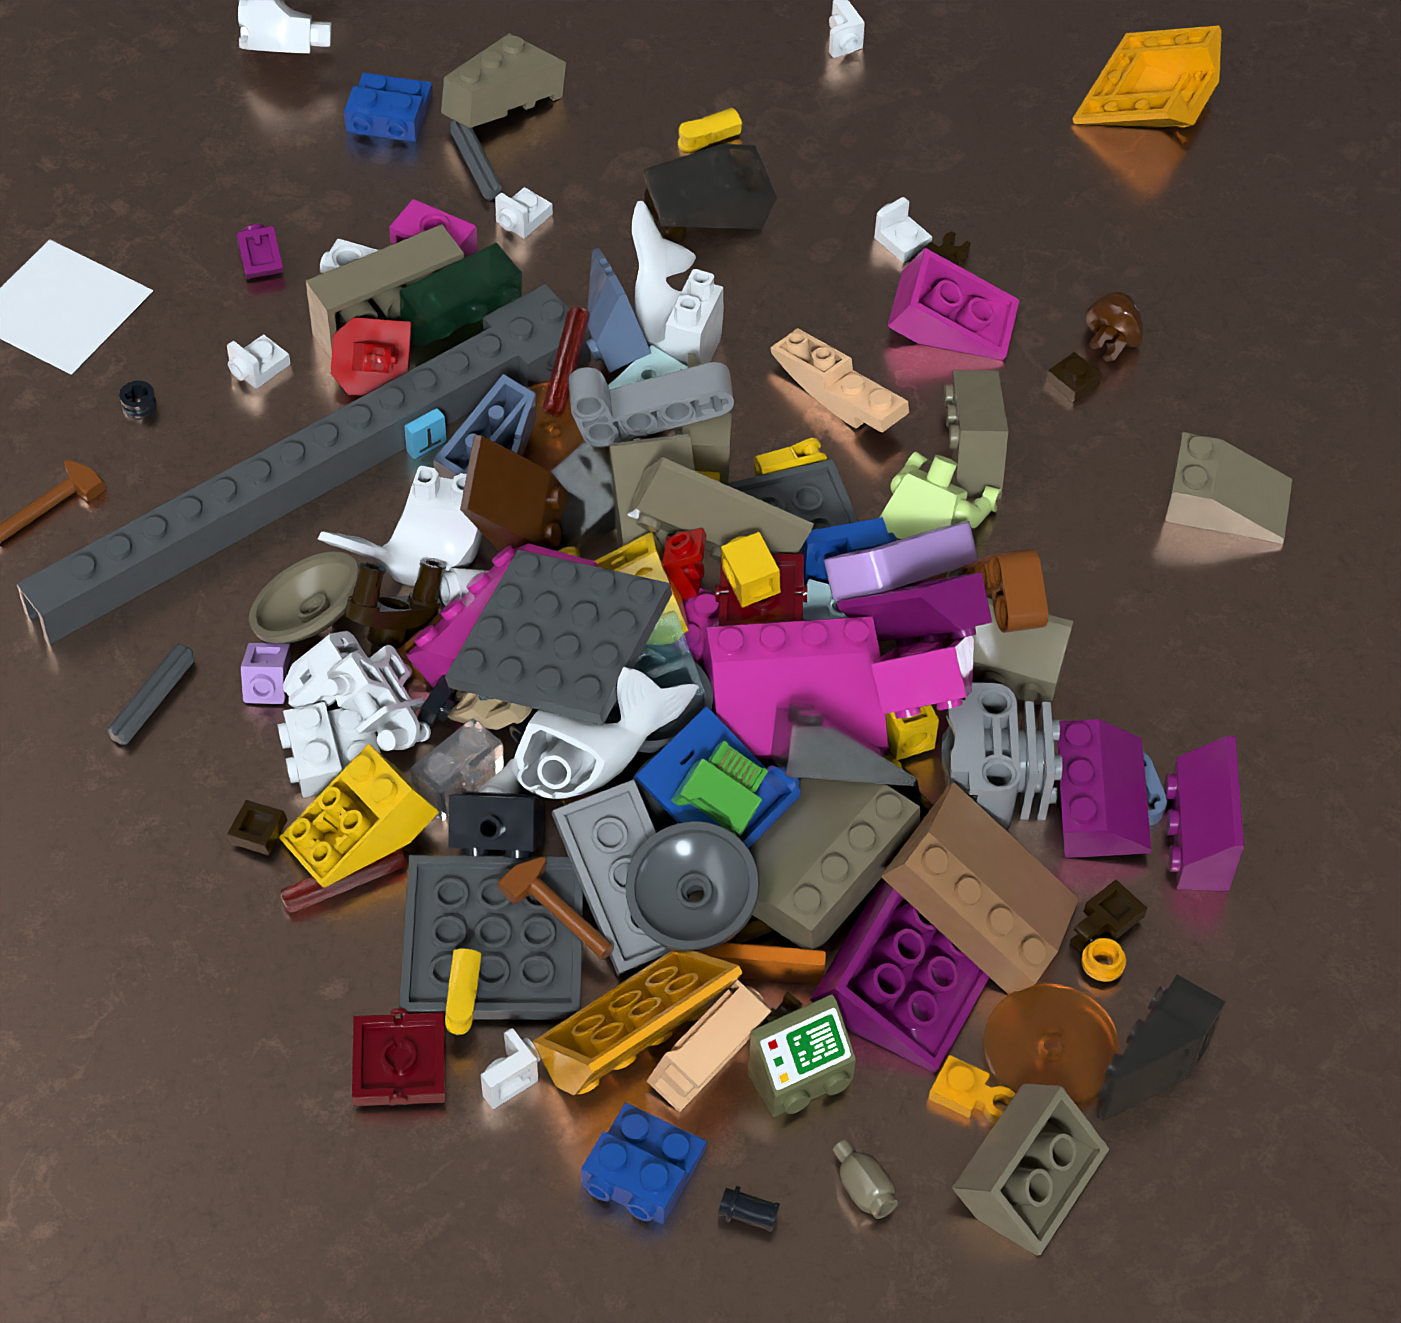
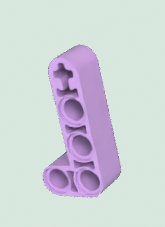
M970 521L936 528L871 549L824 559L832 598L833 600L876 594L963 567L978 560Z

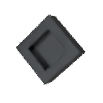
M445 675L436 684L422 705L417 717L418 721L426 722L430 729H432L438 719L445 723L448 719L447 716L457 704V701L452 698L455 689L448 687Z

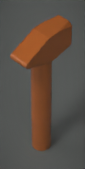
M68 459L64 460L68 478L0 524V543L74 492L86 501L93 500L105 491V482L90 467Z
M539 857L516 865L497 882L498 890L513 904H517L531 894L602 960L612 953L614 946L541 880L546 870L545 857Z

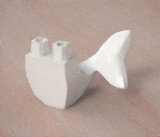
M239 0L238 22L239 27H241L239 48L273 52L310 53L312 46L330 47L331 22L312 21V15L294 11L285 4L284 0Z
M638 201L632 219V236L639 261L633 307L634 314L648 347L653 345L688 366L689 353L695 354L701 365L710 363L721 339L724 312L723 287L714 284V275L712 273L698 269L692 270L682 291H677L669 286L666 278L688 270L693 265L696 256L687 248L662 238L648 207L643 201Z
M420 466L412 483L404 511L397 523L392 538L387 544L381 547L360 537L324 531L320 533L317 539L331 546L369 558L385 567L386 572L396 581L405 585L415 586L420 567L419 563L422 559L442 562L446 565L444 573H448L450 568L467 569L477 555L482 533L460 510L467 474L460 473L454 476V479L439 477L435 468Z
M623 667L617 683V698L621 714V720L618 723H604L600 725L538 710L526 727L515 753L511 770L524 788L545 798H569L600 788L624 770L648 735L676 719L685 710L698 686L696 684H681L661 689L642 672Z

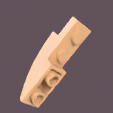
M799 328L771 347L773 356L805 391L834 415L854 428H858L863 423H866L883 433L909 413V405L906 399L854 371L851 357Z

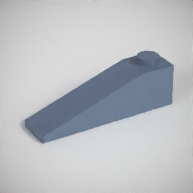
M598 247L592 250L586 322L593 338L586 340L595 362L603 359L610 373L651 354V351L623 287Z

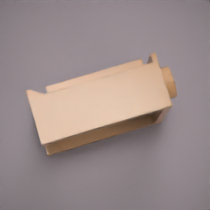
M737 980L730 990L728 989L673 1046L671 1051L665 1053L647 1079V1082L679 1113L750 1040L751 1031L759 1028L769 1015L771 1010L765 1006V1001L760 993L752 987H745Z

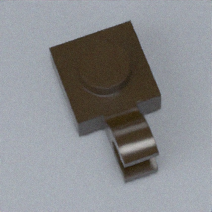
M1114 880L1086 902L1083 912L1088 917L1074 927V931L1078 934L1070 940V943L1083 954L1085 947L1099 939L1105 932L1115 941L1145 917L1147 907L1119 881Z

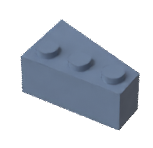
M503 374L434 458V468L438 472L439 477L454 479V476L460 473L467 474L473 438L478 435H482L523 457L537 417L536 394Z

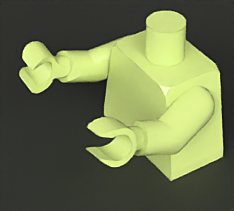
M915 451L905 466L892 479L890 489L893 496L879 518L883 517L888 533L893 532L895 537L899 539L970 521L972 529L978 527L990 511H997L996 501L1001 489L985 485L982 497L970 503L966 501L967 491L950 483L957 466L955 461L935 455L933 462ZM932 463L928 473L919 470L921 465Z

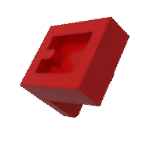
M703 528L679 532L674 536L666 538L662 567L683 600L699 595L701 578L704 577L705 573L702 559L707 534Z

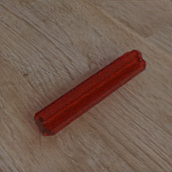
M572 306L566 316L542 407L545 414L554 417H560L565 412L569 397L568 378L576 370L590 317L589 311L584 308Z
M400 848L325 888L314 877H310L283 888L280 891L282 902L289 913L296 912L405 867V855Z

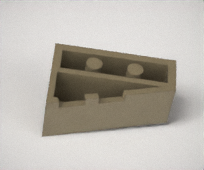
M509 33L444 77L441 113L471 128L505 117L509 109L523 105L522 107L525 110L535 107V101L549 96L553 101L560 99L563 96L566 62Z
M952 370L951 385L945 384L943 401L944 408H947L946 427L949 428V449H952L953 461L957 463L953 474L954 485L966 490L967 498H981L985 485L998 488L1001 491L997 499H1002L1009 431L999 371Z

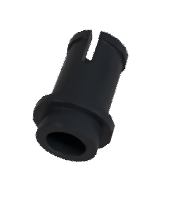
M736 1186L735 1190L725 1188L718 1215L726 1217L725 1222L730 1223L733 1219L772 1232L780 1203H773L742 1193L739 1186Z

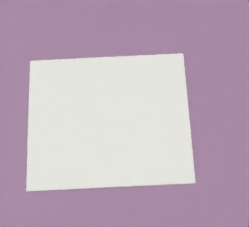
M49 240L0 288V339L72 375L154 290Z

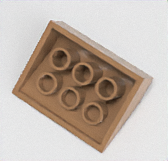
M954 782L948 785L881 875L892 888L1008 995L1037 983L1057 954L1079 901V898Z

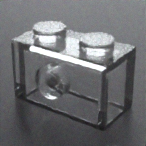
M472 718L410 768L412 784L439 811L436 816L441 821L449 817V795L460 791L478 792L483 784L504 768L503 742Z

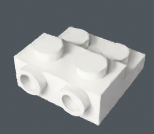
M325 702L283 711L285 723L277 724L282 748L291 747L293 757L286 758L290 782H299L303 798L321 794L368 743L381 754L377 744L376 733L358 734L356 727L359 724L356 716L359 712L345 708L327 711Z

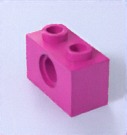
M412 199L389 226L390 242L393 245L442 224L464 252L466 267L478 252L477 227L464 219H459L440 211L434 206Z

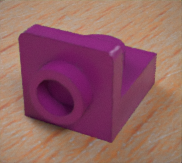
M253 224L243 228V231L237 232V246L241 254L246 279L283 273V265L274 226L265 227L263 224Z

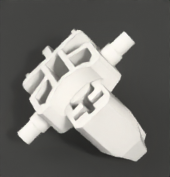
M342 631L329 634L292 664L283 683V690L289 696L288 704L294 708L325 702L326 708H328L337 701L339 707L359 712L356 716L359 724L356 727L358 734H374L377 731V744L381 750H405L412 747L416 742L428 740L431 735L429 725L426 722L418 721L414 714L424 704V698L412 700L403 687L406 680L411 677L412 669L408 664L403 663L395 648L391 645L384 646L368 658L354 635L350 632Z

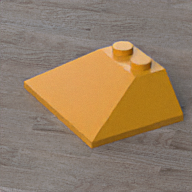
M1220 25L1126 33L1072 118L1074 124L1144 127H1187L1194 125L1219 83L1222 32Z

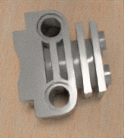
M972 683V692L962 700L963 705L946 710V719L950 726L942 735L940 751L941 766L946 774L947 787L952 782L956 783L1006 831L1011 825L1017 792L1020 820L1029 819L1034 793L1037 820H1046L1049 803L1055 804L1057 799V787H1054V780H1061L1062 756L1055 755L1054 740H1059L1060 724L1059 719H1052L1051 702H1042L1036 729L1034 702L1025 701L1020 729H1018L1015 694L1002 684Z

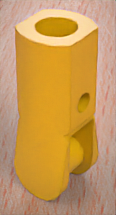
M729 108L702 119L682 123L679 126L678 148L685 153H692L709 144L740 134L742 128L740 116L734 108Z
M808 438L790 447L757 455L753 459L756 475L761 476L827 461L828 458L826 454L819 451L821 447L817 438Z
M456 949L453 951L445 1026L449 1032L456 1035L467 1033L471 1029L482 953L471 949Z

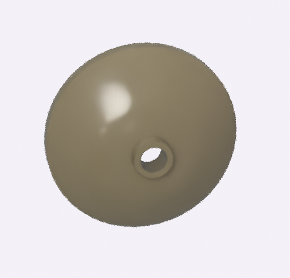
M338 551L316 554L293 564L272 579L255 599L249 614L251 629L261 640L279 644L301 641L322 633L335 624L345 613L347 600L353 595L359 565L351 555Z

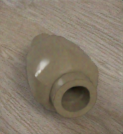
M847 1139L837 1143L833 1151L842 1163L840 1177L850 1197L859 1209L866 1213H872L876 1219L889 1215L897 1207L898 1201L894 1197L896 1192L895 1185L887 1172L873 1156L867 1153H857Z

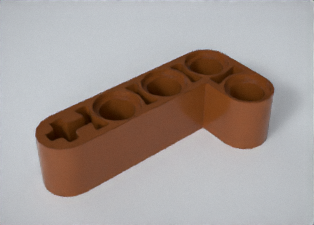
M1035 549L993 553L958 568L949 574V577L982 572L986 595L988 598L993 599L996 622L1001 632L1044 628L1047 625L1048 605L1040 558Z

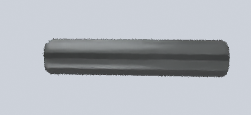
M452 120L450 122V132L484 198L491 201L497 195L503 193L501 190L502 185L472 127L468 128Z
M176 644L110 724L107 731L113 741L121 745L129 743L194 662L195 657L189 647Z

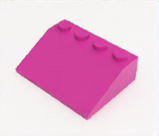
M526 544L514 549L512 546H507L492 559L495 565L487 573L482 572L467 584L466 588L469 592L461 600L457 598L442 609L440 614L443 618L435 626L430 625L414 638V642L417 645L406 656L434 688L443 675L446 676L518 549L595 567L600 566L591 560L533 544Z
M873 616L706 627L702 657L705 674L712 687V712L758 760L887 751L885 714H882L871 664L880 657Z

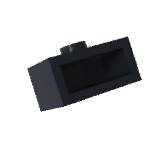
M460 791L449 795L448 848H463V855L487 856L490 849L504 850V857L529 858L531 851L533 852L544 847L545 797L536 794Z

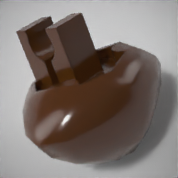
M1122 292L1108 293L1089 307L1085 316L1086 323L1090 330L1096 334L1089 345L1093 349L1101 348L1104 342L1108 340L1107 352L1102 357L1106 362L1114 361L1124 347L1141 346L1143 338L1142 320L1139 309L1130 296Z

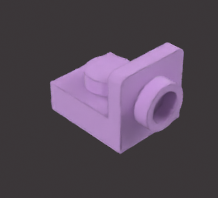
M248 643L241 664L242 693L245 703H284L286 692L283 690V683L291 659L290 644Z

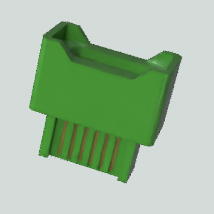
M722 741L716 746L708 761L700 759L692 765L671 801L677 806L691 804L719 823L720 827L740 837L762 802V799L755 792L768 773V770L762 769L729 746L726 741Z

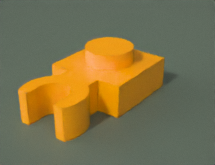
M949 1055L930 1090L929 1099L968 1118L971 1117L975 1108L983 1112L984 1117L995 1125L1004 1111L997 1109L993 1104L1003 1102L1009 1105L1016 1093L1004 1086L993 1088L987 1086L990 1078L989 1073Z

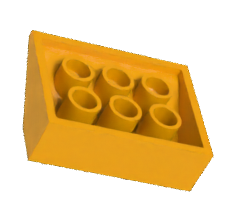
M672 950L535 1039L533 1043L557 1088L572 1095L587 1093L594 1089L600 1083L599 1079L610 1071L625 1068L633 1063L636 1059V1054L649 1045H658L669 1039L673 1034L672 1030L685 1021L690 1022L702 1017L709 1010L708 1006L723 996L742 975V971L739 965L702 953Z

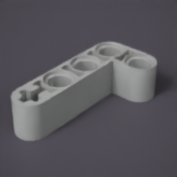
M717 362L705 363L609 389L604 376L595 368H580L570 374L568 378L572 416L583 439L587 444L595 447H605L611 443L624 442L728 413L734 406L730 371L727 366Z

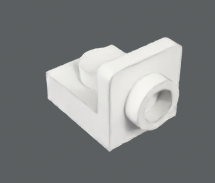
M833 0L832 16L829 18L831 28L829 53L833 58L863 48L865 22L848 0Z
M525 187L512 198L503 193L495 197L496 222L504 229L512 231L524 239L553 214L552 203Z
M905 197L886 204L878 211L874 237L902 263L907 262L927 244L932 242V236L908 216L909 201Z
M264 334L245 348L235 341L227 345L228 367L237 379H244L255 389H258L291 364L289 353Z
M513 1028L504 1032L505 1049L509 1057L495 1060L481 1074L483 1097L492 1109H495L539 1081L537 1062L540 1061L539 1053L527 1037L521 1039Z

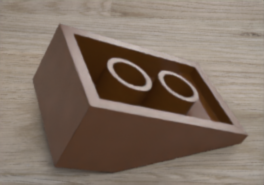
M482 435L474 436L460 506L462 513L499 552L507 546H512L514 549L526 544L556 550V547L561 542L560 522L562 510L566 509L568 502L566 488L551 471Z

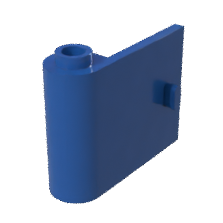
M706 706L634 778L678 824L684 822H706L719 826V823L691 804L677 806L671 801L692 765L700 759L708 761L716 746L722 741H726L729 746L762 769L765 767ZM769 766L765 768L768 770V773L755 792L762 799V802L742 835L738 837L748 849L801 797L798 787L800 781L787 767Z

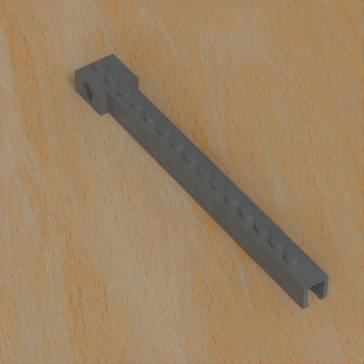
M546 284L483 317V332L17 583L25 614L31 621L38 617L40 618L44 632L43 637L51 645L406 449L404 426L420 416L438 408L445 416V425L447 426L473 412L503 374L530 391L535 392L591 361L590 349L586 340L590 339L589 328Z

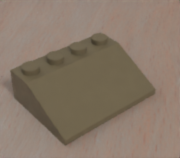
M817 762L800 781L798 787L801 797L749 848L758 870L760 885L758 901L752 915L768 924L769 927L800 948L819 950L878 883L882 878L883 872L920 824V806L886 784Z

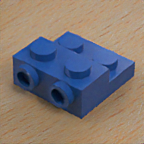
M363 72L358 87H352L344 109L346 132L416 142L433 94L432 82Z
M883 517L811 530L802 545V554H804V585H807L809 579L829 584L824 559L871 549L897 541L893 532L888 533Z
M625 1102L609 1131L602 1132L582 1166L581 1184L597 1199L603 1201L614 1200L626 1206L627 1210L636 1218L643 1221H651L652 1219L664 1225L707 1149V1141Z

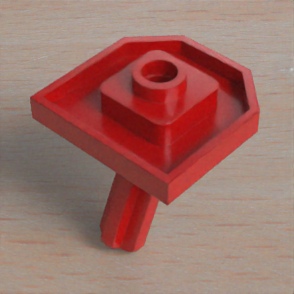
M353 317L333 335L330 374L348 395L364 396L409 372L413 322Z

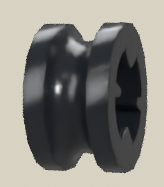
M132 381L121 388L119 398L123 413L127 417L144 419L154 413L157 402L154 389L149 383L145 381ZM135 398H141V401L135 402Z

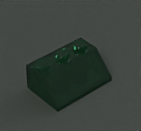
M496 242L399 290L400 321L413 322L411 344L427 345L437 339H444L453 331L469 323H475L486 314L520 298L522 292V272Z

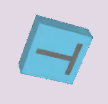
M438 408L404 426L406 449L413 459L447 442L445 416Z

